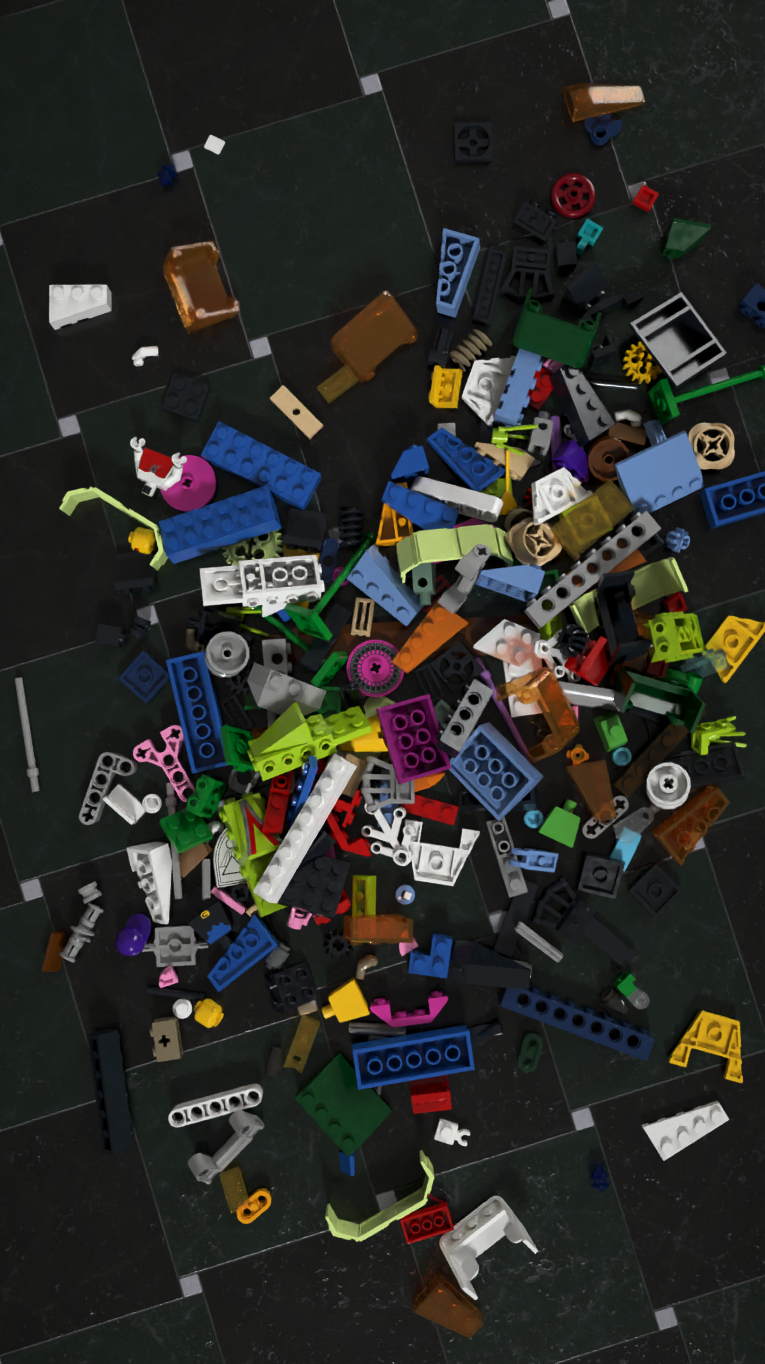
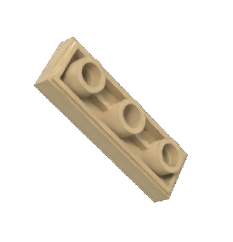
M284 385L270 397V400L309 439L323 428V424ZM295 411H299V412H300L299 415H294L293 413H294Z

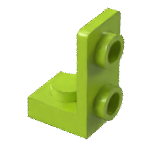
M724 719L713 723H701L696 727L694 734L692 733L691 748L700 755L708 754L709 736L735 731L736 727Z

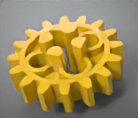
M640 341L637 343V347L632 344L630 350L626 351L625 355L627 357H624L622 362L627 364L623 366V369H628L626 376L632 375V381L637 378L639 384L644 379L646 383H649L651 378L655 380L657 374L660 375L662 373L660 367ZM642 351H646L648 353L647 357L644 360V363L646 365L643 368V372L645 374H641L639 371L643 365V361L641 360L644 357V352ZM651 361L655 362L656 366H652Z

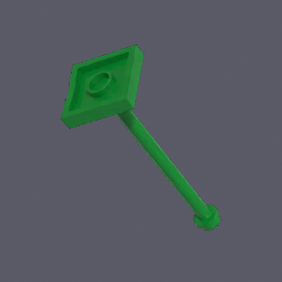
M765 365L758 366L755 371L675 396L672 394L667 378L660 380L648 391L657 420H660L662 427L667 426L680 415L676 403L758 377L762 380L765 379Z
M368 532L364 535L365 541L313 610L291 603L285 606L284 610L302 633L326 641L331 639L332 633L318 615L370 545L376 544V534Z
M261 605L252 608L261 609ZM272 614L264 617L306 653L309 645ZM345 651L333 652L323 662L321 669L310 683L315 687L328 686L350 655Z

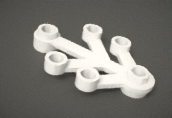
M562 629L558 630L548 641L541 639L535 642L532 648L533 654L537 658L545 660L554 678L563 677L566 672L571 683L580 681L581 677L564 667L569 656L562 655L559 649L552 648L558 643L556 639L559 638L558 633L562 632ZM552 656L558 659L561 666L556 665Z
M373 798L375 803L380 802L377 798ZM398 807L394 810L392 828L383 815L381 808L367 812L375 815L384 832L375 830L372 825L367 824L361 830L362 835L389 842L393 849L384 847L382 842L376 841L371 845V851L375 854L381 853L393 857L397 865H408L412 860V853L408 848L411 837L416 832L415 826L407 824L403 828L404 838L401 845L397 839L402 819L406 816V810L403 807ZM397 811H402L403 816H398ZM407 827L412 829V833L407 832ZM365 828L370 829V834L365 832ZM379 845L380 850H376L374 846ZM400 853H404L406 858H401Z

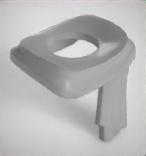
M232 769L228 779L229 788L240 794L254 792L261 776L260 772L250 771L252 780L247 785H243L237 779L240 771Z

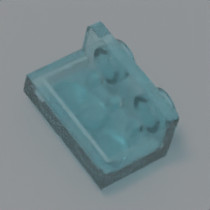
M713 648L702 652V657L697 658L695 655L693 658L685 659L686 663L680 665L682 673L691 670L692 673L702 677L729 667L723 649L714 651Z

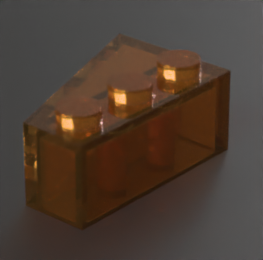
M606 760L567 766L566 770L595 822L616 819Z
M400 914L344 916L343 939L350 942V945H362V942L373 945L380 943H413V919Z
M440 1273L413 1301L414 1313L468 1338H471L484 1324L482 1313Z

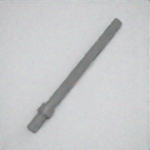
M15 678L28 763L27 776L30 777L32 792L40 791L38 782L39 769L36 768L23 678Z
M166 783L167 798L165 803L166 807H168L169 816L176 813L177 798H175L173 785ZM171 844L175 899H183L180 858Z

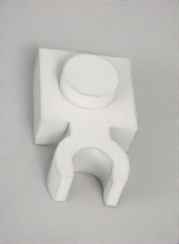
M439 1118L434 1139L453 1145L454 1140H457L460 1145L467 1146V1141L462 1140L461 1137L463 1135L470 1136V1131L467 1129L459 1131L458 1124Z

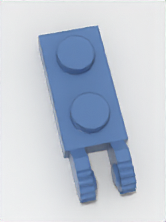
M511 848V853L523 856L521 861L510 859L508 864L528 870L555 872L559 853L528 848Z

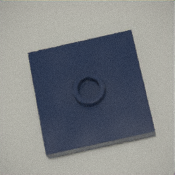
M143 650L118 679L143 702L148 704L167 683L170 676L169 672Z

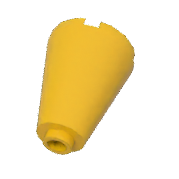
M378 714L367 719L372 732L339 744L337 748L341 749L342 752L388 751Z

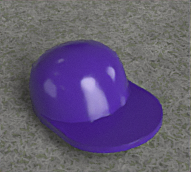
M139 913L132 915L128 919L125 928L116 935L115 945L121 954L135 956L143 950L151 931V923L146 915Z

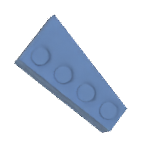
M443 228L436 300L438 313L456 318L480 250L479 238Z
M519 348L511 375H509L504 389L505 391L502 393L499 406L496 409L493 423L504 427L521 425L524 417L521 414L523 407L527 408L530 396H527L530 389H534L537 381L534 378L536 371L540 372L544 362L540 360V355Z
M374 543L366 550L347 579L405 626H408L424 605L419 604V597L410 586L402 583L400 574L393 570L389 565L388 559L380 554L379 548Z

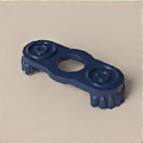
M334 538L324 541L322 555L319 558V564H321L322 568L320 580H323L324 583H329L332 580V572L337 566L339 543ZM326 556H330L334 560L333 565L330 567L323 565V558Z

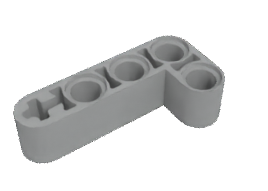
M105 752L99 756L79 814V819L83 824L90 825L99 821L106 803L103 798L109 794L115 773L123 776L134 774L137 770L135 760L113 752ZM108 755L113 759L111 766L105 764V758ZM126 761L131 764L129 772L123 770V764ZM101 774H104L107 778L105 784H101L98 780ZM95 792L100 795L98 803L92 799V795ZM91 812L93 819H89L87 813Z

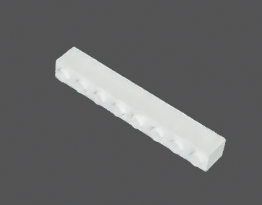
M334 753L253 891L255 894L270 903H277L356 770V765Z

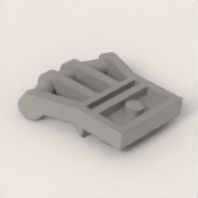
M372 756L366 757L365 761L367 763L363 774H361V780H363L361 793L367 804V812L388 804L415 803L414 780L398 785L393 764H388ZM374 765L388 770V774H371ZM370 780H388V788H370ZM371 793L388 794V799L375 804Z

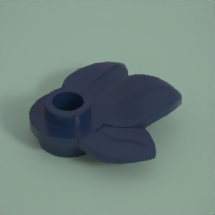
M604 109L596 118L586 116L584 126L586 131L591 134L592 142L596 145H603L607 143L609 138L619 134L622 128V120L612 121L608 110Z

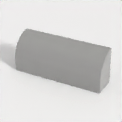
M555 680L545 681L543 700L620 711L613 702L615 690Z

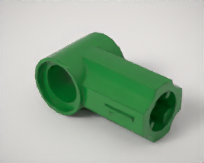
M669 666L665 674V678L691 687L696 694L704 679L696 673H685Z

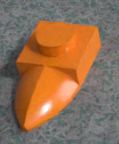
M441 771L415 779L414 792L435 785L442 779L445 773Z

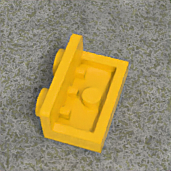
M439 365L434 366V371L431 374V390L428 394L429 402L436 408H457L463 372L461 369H442Z

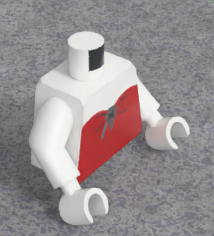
M136 437L131 439L130 445L134 448L137 478L145 483L142 493L152 497L156 487L166 491L169 487L180 481L183 470L182 464L187 461L185 456L179 459L180 453H176L171 458L148 448L143 450L141 448L145 445L143 438L139 439V444L136 441Z

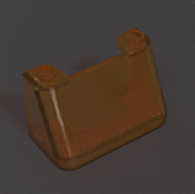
M213 241L172 247L163 263L165 277L188 332L208 327L234 317L240 312L239 301L233 296L227 297L215 265L220 254Z
M384 291L331 339V349L361 383L365 380L368 382L375 376L376 366L402 343L411 344L417 339L418 330L394 297L388 291Z

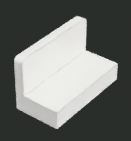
M118 784L108 796L103 798L110 807L131 825L135 824L146 812L142 807V803L121 784Z

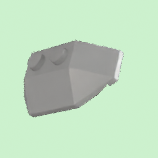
M255 662L247 679L257 706L282 715L295 702H297L303 716L319 710L327 692Z

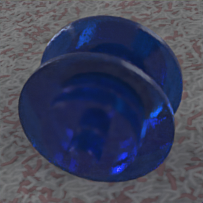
M161 165L163 171L162 173L157 172V176L162 186L164 184H174L172 178L178 177L174 165Z
M597 1167L596 1171L590 1175V1178L595 1181L591 1186L604 1192V1189L611 1184L609 1180H606L609 1173Z

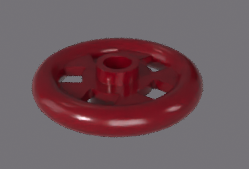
M565 174L557 179L552 186L551 202L556 211L565 217H581L588 213L594 205L596 196L594 186L588 178L581 174ZM576 181L581 183L582 187L579 188L573 184ZM563 184L569 186L565 192L560 189ZM574 192L577 196L572 197L570 193ZM583 193H588V200H582ZM562 197H564V200L567 202L564 205H562L559 201V199ZM579 204L580 209L572 210L571 205Z

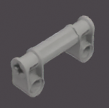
M477 544L455 567L460 576L438 601L450 613L455 614L466 601L467 595L472 590L485 565V561L491 554L487 546Z
M243 1110L234 1112L229 1118V1123L235 1130L232 1137L212 1157L197 1153L188 1160V1166L198 1181L210 1184L214 1176L218 1172H222L245 1146L253 1140V1136L258 1130L265 1127L259 1117Z

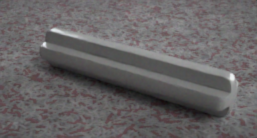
M519 921L515 925L514 929L516 932L554 961L559 962L563 958V954L525 924Z
M350 1022L349 1033L402 1036L406 1034V1026L392 1028L384 1023Z

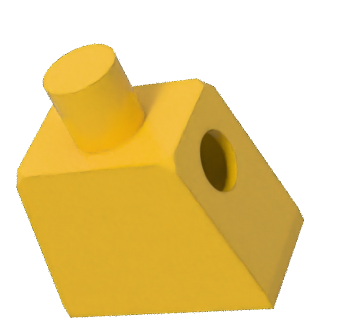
M354 977L328 995L330 1004L321 1008L325 1019L336 1015L339 1023L370 1014L367 1002Z

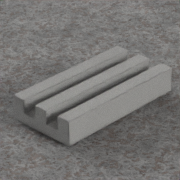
M210 859L202 860L203 901H210Z

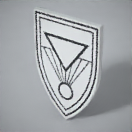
M227 828L219 836L213 853L217 888L248 883L240 874V864L233 855L232 842L228 840L226 835Z

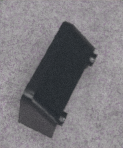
M634 570L603 574L594 594V607L602 637L607 639L604 650L609 666L619 665L645 655L652 643L651 639L647 640V638L644 639L643 635H639L631 604L633 596L636 595L635 586L631 585V580L635 574Z

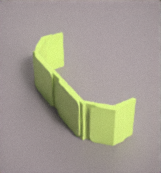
M90 486L89 489L81 488L66 493L59 509L69 516L79 502L100 497L154 530L158 552L149 565L159 570L161 565L165 564L168 557L165 553L160 528L156 524L130 508L128 510L122 503L96 487L92 488Z
M488 524L415 532L410 537H406L396 544V554L402 583H405V574L419 564L462 559L477 544L487 546L491 551L490 556H496L504 560L505 566L511 567L513 565V558L510 546L505 540L507 532Z
M674 557L666 558L635 570L631 580V585H634L636 595L633 596L631 601L633 610L665 595L679 591L688 592ZM596 589L582 595L568 605L576 624L582 626L587 633L599 626L594 607Z
M422 1150L419 1151L420 1163L426 1172L422 1188L360 1224L338 1219L331 1205L327 1204L325 1218L332 1235L347 1240L355 1239L356 1242L363 1241L387 1227L390 1222L399 1220L425 1205L428 1201L427 1194H430L434 1180L433 1165L428 1156L426 1157Z

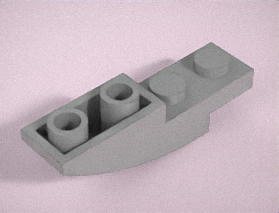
M505 816L500 821L497 819L487 821L488 832L509 898L527 893L528 890L521 868L508 864L510 859H518L515 854L511 853V848H514Z

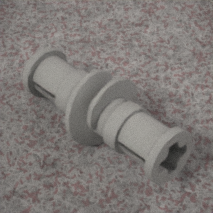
M88 902V908L83 917L80 918L78 926H70L74 933L68 939L63 952L59 953L61 957L73 963L84 941L91 942L88 935L94 936L95 933L90 930L94 927L100 913L104 911Z

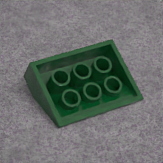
M340 1052L297 1091L295 1096L297 1102L347 1157L361 1146L392 1112V1109L377 1095V1092L372 1087L358 1090L355 1068Z

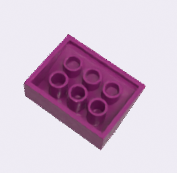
M430 694L376 709L398 785L451 769L447 753L435 747L438 742L435 738L440 728Z

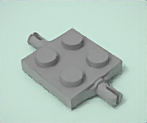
M190 925L164 926L155 928L154 943L145 944L142 952L154 951L157 967L196 965L197 949L209 948V944L205 940L197 941L195 930Z

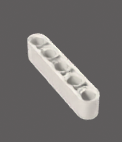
M421 476L414 479L410 488L411 491L459 510V514L487 522L497 521L503 506L502 500L498 497Z
M255 1083L178 1104L173 1107L169 1114V1123L174 1127H181L254 1107L261 1102L263 1088ZM255 1091L259 1097L251 1098L249 1092ZM236 1096L240 1102L238 1104L232 1103L230 1098ZM212 1102H219L221 1108L215 1109L212 1106ZM199 1107L202 1110V1113L196 1114L193 1111V1108ZM180 1112L183 1118L177 1119L174 1113Z

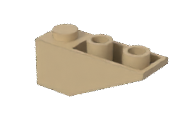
M476 442L474 449L477 453L487 457L493 464L506 470L505 449L496 448L495 444ZM512 447L524 452V455L521 456L509 451V477L513 480L521 481L535 458L521 448Z

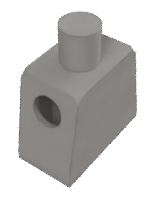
M540 411L538 417L534 418L532 425L537 424L538 428L530 429L526 453L541 461L544 460L548 451L553 428V421L549 420L550 414L545 411Z

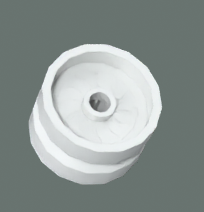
M671 762L655 766L649 772L646 782L647 795L650 801L663 809H675L681 806L687 800L691 788L690 777L686 770L680 765ZM670 784L672 788L669 789V787L665 788L664 786Z

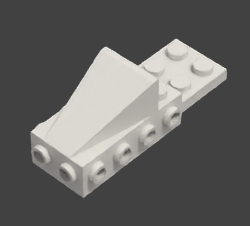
M317 555L244 560L239 561V565L200 568L203 606L243 603V607L261 605L262 617H267L284 609L288 603L294 604L302 601L314 602L320 600L321 592H324V581L320 580V576H322L321 564H318Z

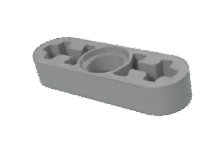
M614 796L583 823L581 827L582 834L590 839L596 838L628 809V800L624 796ZM616 800H623V808H616L614 812L617 814L614 816V813L608 809V806L614 808L617 805ZM604 811L610 814L608 822L600 820V814ZM596 818V821H597L599 824H601L602 827L600 828V827L597 825V826L593 829V830H594V834H591V833H588V834H587V833H586L587 830H588V829H587V826H588V825H589V826L595 825L596 822H594L593 820Z

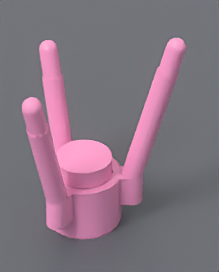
M291 908L287 926L299 930L302 925L307 926L312 914L308 913L304 917V912Z

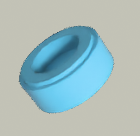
M619 747L614 749L611 757L616 765L626 766L630 763L632 754L629 749Z
M539 810L526 811L523 820L528 827L537 828L543 822V815Z

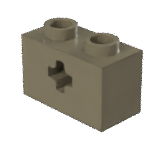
M170 1016L155 1019L152 1025H150V1035L154 1037L155 1044L152 1050L154 1057L157 1056V1062L181 1059L184 1053L178 1017ZM164 1035L170 1039L167 1043L165 1039H162Z

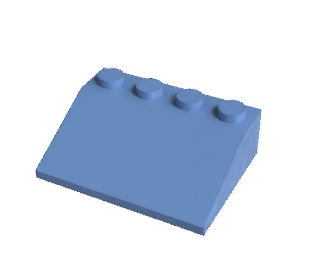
M685 431L615 464L625 509L632 517L638 512L641 514L645 511L651 513L704 487L700 467Z
M536 564L482 570L475 584L525 602H530L538 594L545 571L541 570L542 567Z
M490 722L479 725L467 739L456 758L452 757L450 760L451 769L449 770L498 821L518 804L544 777Z

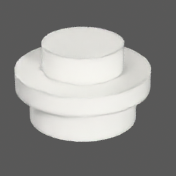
M149 794L142 801V807L148 813L158 812L162 805L160 797L156 794Z
M179 999L173 1005V1013L178 1018H187L192 1012V1004L187 999Z

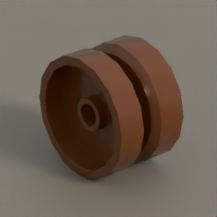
M608 435L596 438L590 443L586 451L588 468L596 478L602 481L611 482L618 480L615 464L630 457L629 450L620 439ZM607 456H610V457H611V460L608 461V460L606 459V461H605V458H606Z

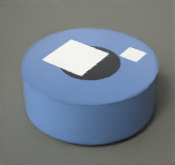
M403 884L397 888L396 899L398 902L410 904L414 900L415 891L410 885Z

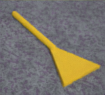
M509 450L505 452L506 489L501 498L503 506L499 515H506L508 511L518 507L509 490Z

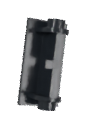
M347 679L339 687V693L344 703V711L351 707L359 706L363 714H365L363 701L355 700L361 698L359 685L355 681L349 682V679Z

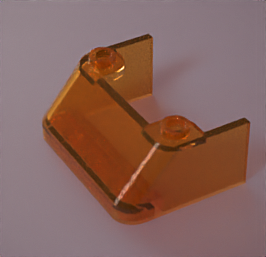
M541 667L497 687V702L514 694L523 704H531L537 701L553 732L547 735L541 744L529 748L528 761L531 764L558 753L579 733V721L551 668Z

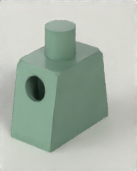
M434 562L421 563L412 569L413 591L416 595H419L420 605H431V595L436 594V565Z

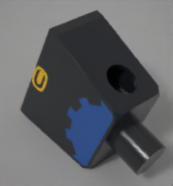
M220 900L188 922L210 946L216 941L219 942L223 949L233 944V941L227 934L233 930V926Z

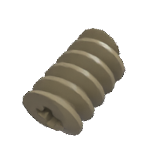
M474 329L471 335H468L466 340L461 342V345L456 346L455 350L450 352V357L456 367L465 372L464 365L470 367L469 360L474 362L476 360L474 355L476 354L480 357L482 355L480 349L486 351L485 344L492 346V342L484 333Z

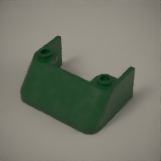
M529 288L511 339L512 344L520 349L575 368L583 367L602 313L598 312L595 321L590 319L581 320L578 326L541 313L542 306L536 300H530L533 289Z
M620 665L618 669L613 702L620 712L624 713L627 708H632V706L666 715L670 719L669 722L675 726L685 725L688 731L694 734L706 704L691 687L624 665Z

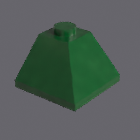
M673 218L665 232L661 255H665L670 259L681 258L702 243L711 229V224Z

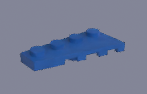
M441 427L427 438V442L470 490L481 493L505 474V469L496 466L490 459L483 457L474 448L468 447L461 442L462 440Z
M390 481L387 482L381 498L382 502L409 519V522L415 526L417 525L422 530L453 529L459 514V510Z
M309 755L306 763H303L301 774L289 799L286 812L289 829L309 796L318 770L317 757Z
M257 913L253 915L247 926L244 927L225 955L221 957L207 976L218 992L280 945Z

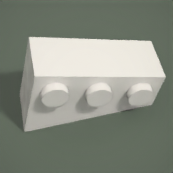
M49 285V323L55 330L61 326L70 323L74 324L79 320L92 318L111 311V291L107 285Z

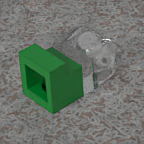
M626 970L613 984L636 1008L645 1009L649 1005V997L643 990L636 988L632 983L635 978Z

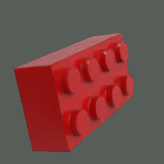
M447 1202L411 1212L400 1219L407 1244L454 1230Z

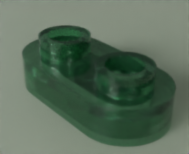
M534 1032L524 1036L517 1059L519 1068L526 1073L533 1072L536 1069L543 1047L541 1037ZM531 1039L536 1040L534 1045L529 1044ZM529 1058L530 1063L525 1064L524 1059Z

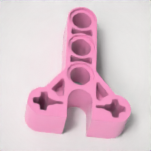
M172 725L160 732L166 742L164 752L158 751L152 739H148L134 748L133 756L139 762L148 761L162 767L180 799L187 802L188 798L184 794L185 789L190 788L194 793L196 786L180 759L182 741L184 740L181 725ZM174 729L180 730L181 733L178 734L179 738L172 737L175 733ZM141 749H150L147 751V753H145L146 757L140 756V754L142 753ZM169 754L174 758L172 765H167L165 762V758ZM178 771L184 775V779L181 782L175 779V774Z

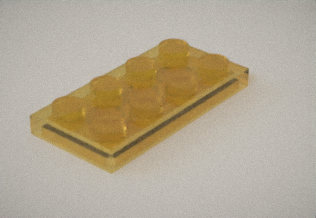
M609 479L550 530L575 559L635 508Z

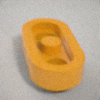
M264 1188L257 1189L239 1205L237 1210L238 1220L244 1224L253 1222L269 1208L272 1201L271 1193ZM259 1196H264L265 1200L261 1201ZM247 1208L251 1212L247 1214L244 1212V1209Z

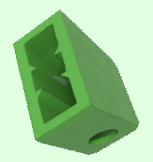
M608 712L593 718L606 752L622 747L628 742L617 714Z
M566 799L562 809L553 806L542 824L538 827L537 832L572 848L580 823V817L573 814L577 803Z

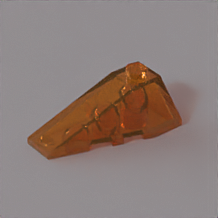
M578 83L562 88L572 122L645 104L640 85Z

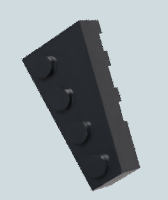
M565 364L549 377L557 399L561 400L563 405V414L568 417L570 422V431L575 435L577 444L580 447H583L616 424L579 368Z

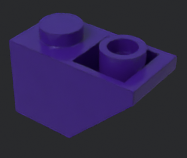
M574 439L561 443L551 461L558 469L563 467L567 469L581 483L588 482L589 473L586 452Z

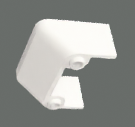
M500 1196L489 1198L454 1226V1230L444 1233L440 1238V1248L459 1285L474 1300L478 1299V1296L470 1281L476 1277L479 1271V1265L475 1258L506 1235L512 1243L523 1241L535 1254L538 1252L525 1227Z

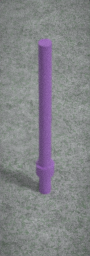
M480 657L476 660L484 669L478 675L480 680L484 681L487 687L494 690L492 698L520 752L529 761L533 758L490 678L492 676L489 670H486Z

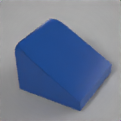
M342 1150L339 1151L340 1170L350 1176H354V1152L347 1157Z

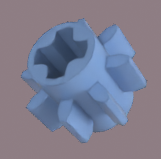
M676 527L675 531H670L666 536L667 548L678 553L681 549H686L690 543L688 532Z

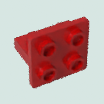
M600 636L597 642L587 638L589 640L585 645L587 649H583L582 655H577L576 658L569 657L564 664L565 668L595 686H598L610 667L603 648L607 639Z
M360 789L356 790L352 802L339 797L333 807V810L343 813L344 810L347 811L342 827L352 823L355 813L352 812L354 805L358 807L363 796L359 794Z
M448 1074L409 1081L414 1114L451 1110Z

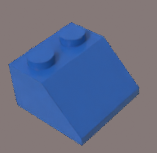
M412 445L406 448L391 474V482L395 484L414 480L418 476H428L429 465L423 446Z

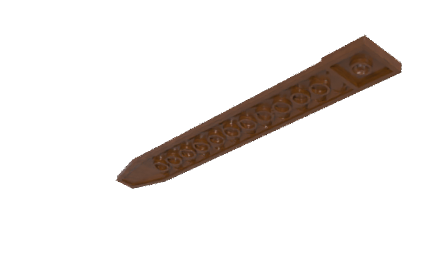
M561 613L562 627H566L565 613ZM527 615L463 618L468 622V625L427 658H437L460 640L473 656L488 655L474 649L473 645L504 619L536 633H539V630ZM423 620L411 621L408 626H405L402 622L372 623L370 637H366V635L359 636L358 634L351 635L352 624H346L325 660L333 652L345 651L350 655L358 645L369 640L386 641L400 651ZM364 623V629H363V630H366V631H367V624H368V623ZM357 624L356 629L359 630L360 624ZM298 627L290 629L309 646L315 638L314 636L302 633ZM281 632L261 638L262 658V640L287 639V643L291 644V654H288V662L299 665L305 655L303 650ZM461 651L451 652L455 657H464L466 655ZM277 653L273 656V660L283 661V656Z

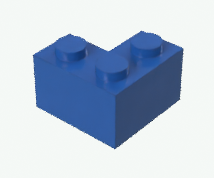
M432 933L430 952L411 950L408 973L447 978L452 937Z

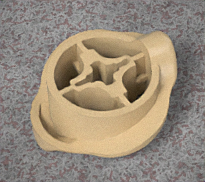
M699 423L690 430L688 438L700 469H724L732 463L735 456L734 434L727 425L723 423ZM714 431L719 435L715 438H710L708 435L705 436L703 432ZM698 438L703 445V450L700 453L697 450ZM722 440H724L726 443V450L724 454L722 453L723 450L720 447V442ZM716 441L714 443L715 445L713 446L714 449H711L706 452V450L710 446L709 444ZM708 454H713L715 457L718 456L720 460L707 461L704 457Z
M533 517L526 518L514 525L505 534L506 542L522 565L530 566V564L542 566L554 559L562 550V545L557 540L549 524L544 521L535 526Z

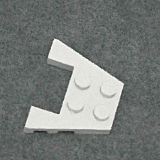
M405 819V826L413 824L416 828V832L412 835L409 850L412 853L411 861L414 879L453 886L480 831L462 828L459 848L420 842L423 822ZM407 827V832L412 833V829Z

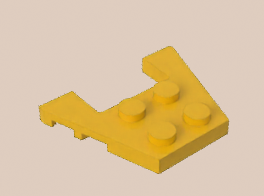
M700 1010L667 1061L686 1067L692 1048L726 1057L728 1061L723 1077L731 1081L743 1083L740 1054V1022L732 1018Z

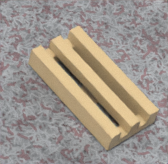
M356 597L351 635L358 634L359 636L366 635V637H370L375 606L373 599ZM363 602L360 628L357 630L359 603ZM367 603H370L369 616H368V624H367V631H366V630H363V629H364V622H365V615H366Z

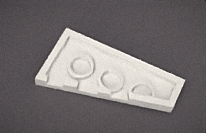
M715 1101L693 1108V1110L685 1113H677L673 1117L662 1118L651 1124H643L642 1127L663 1161L728 1121L729 1118L719 1102Z

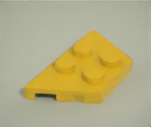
M727 616L704 647L723 683H727L765 632V622Z

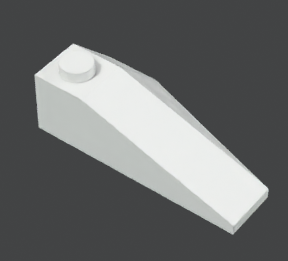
M151 842L127 847L132 871H136L139 876L140 882H138V885L146 893L145 902L153 921L165 925L168 924L172 870L171 850L168 843Z

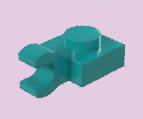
M589 219L585 221L577 235V238L580 239L576 247L577 255H582L587 244L593 247L603 227Z

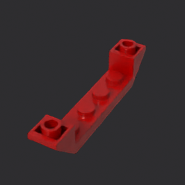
M324 758L317 760L318 770L316 775L326 769ZM314 779L310 794L318 782L317 779ZM330 812L325 823L332 836L337 840V846L342 850L369 857L371 855L369 851L371 846L367 839L363 840V838L358 836L347 843L349 838L344 829L340 830L338 826L340 821L337 815Z

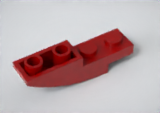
M295 769L272 778L263 832L282 835Z

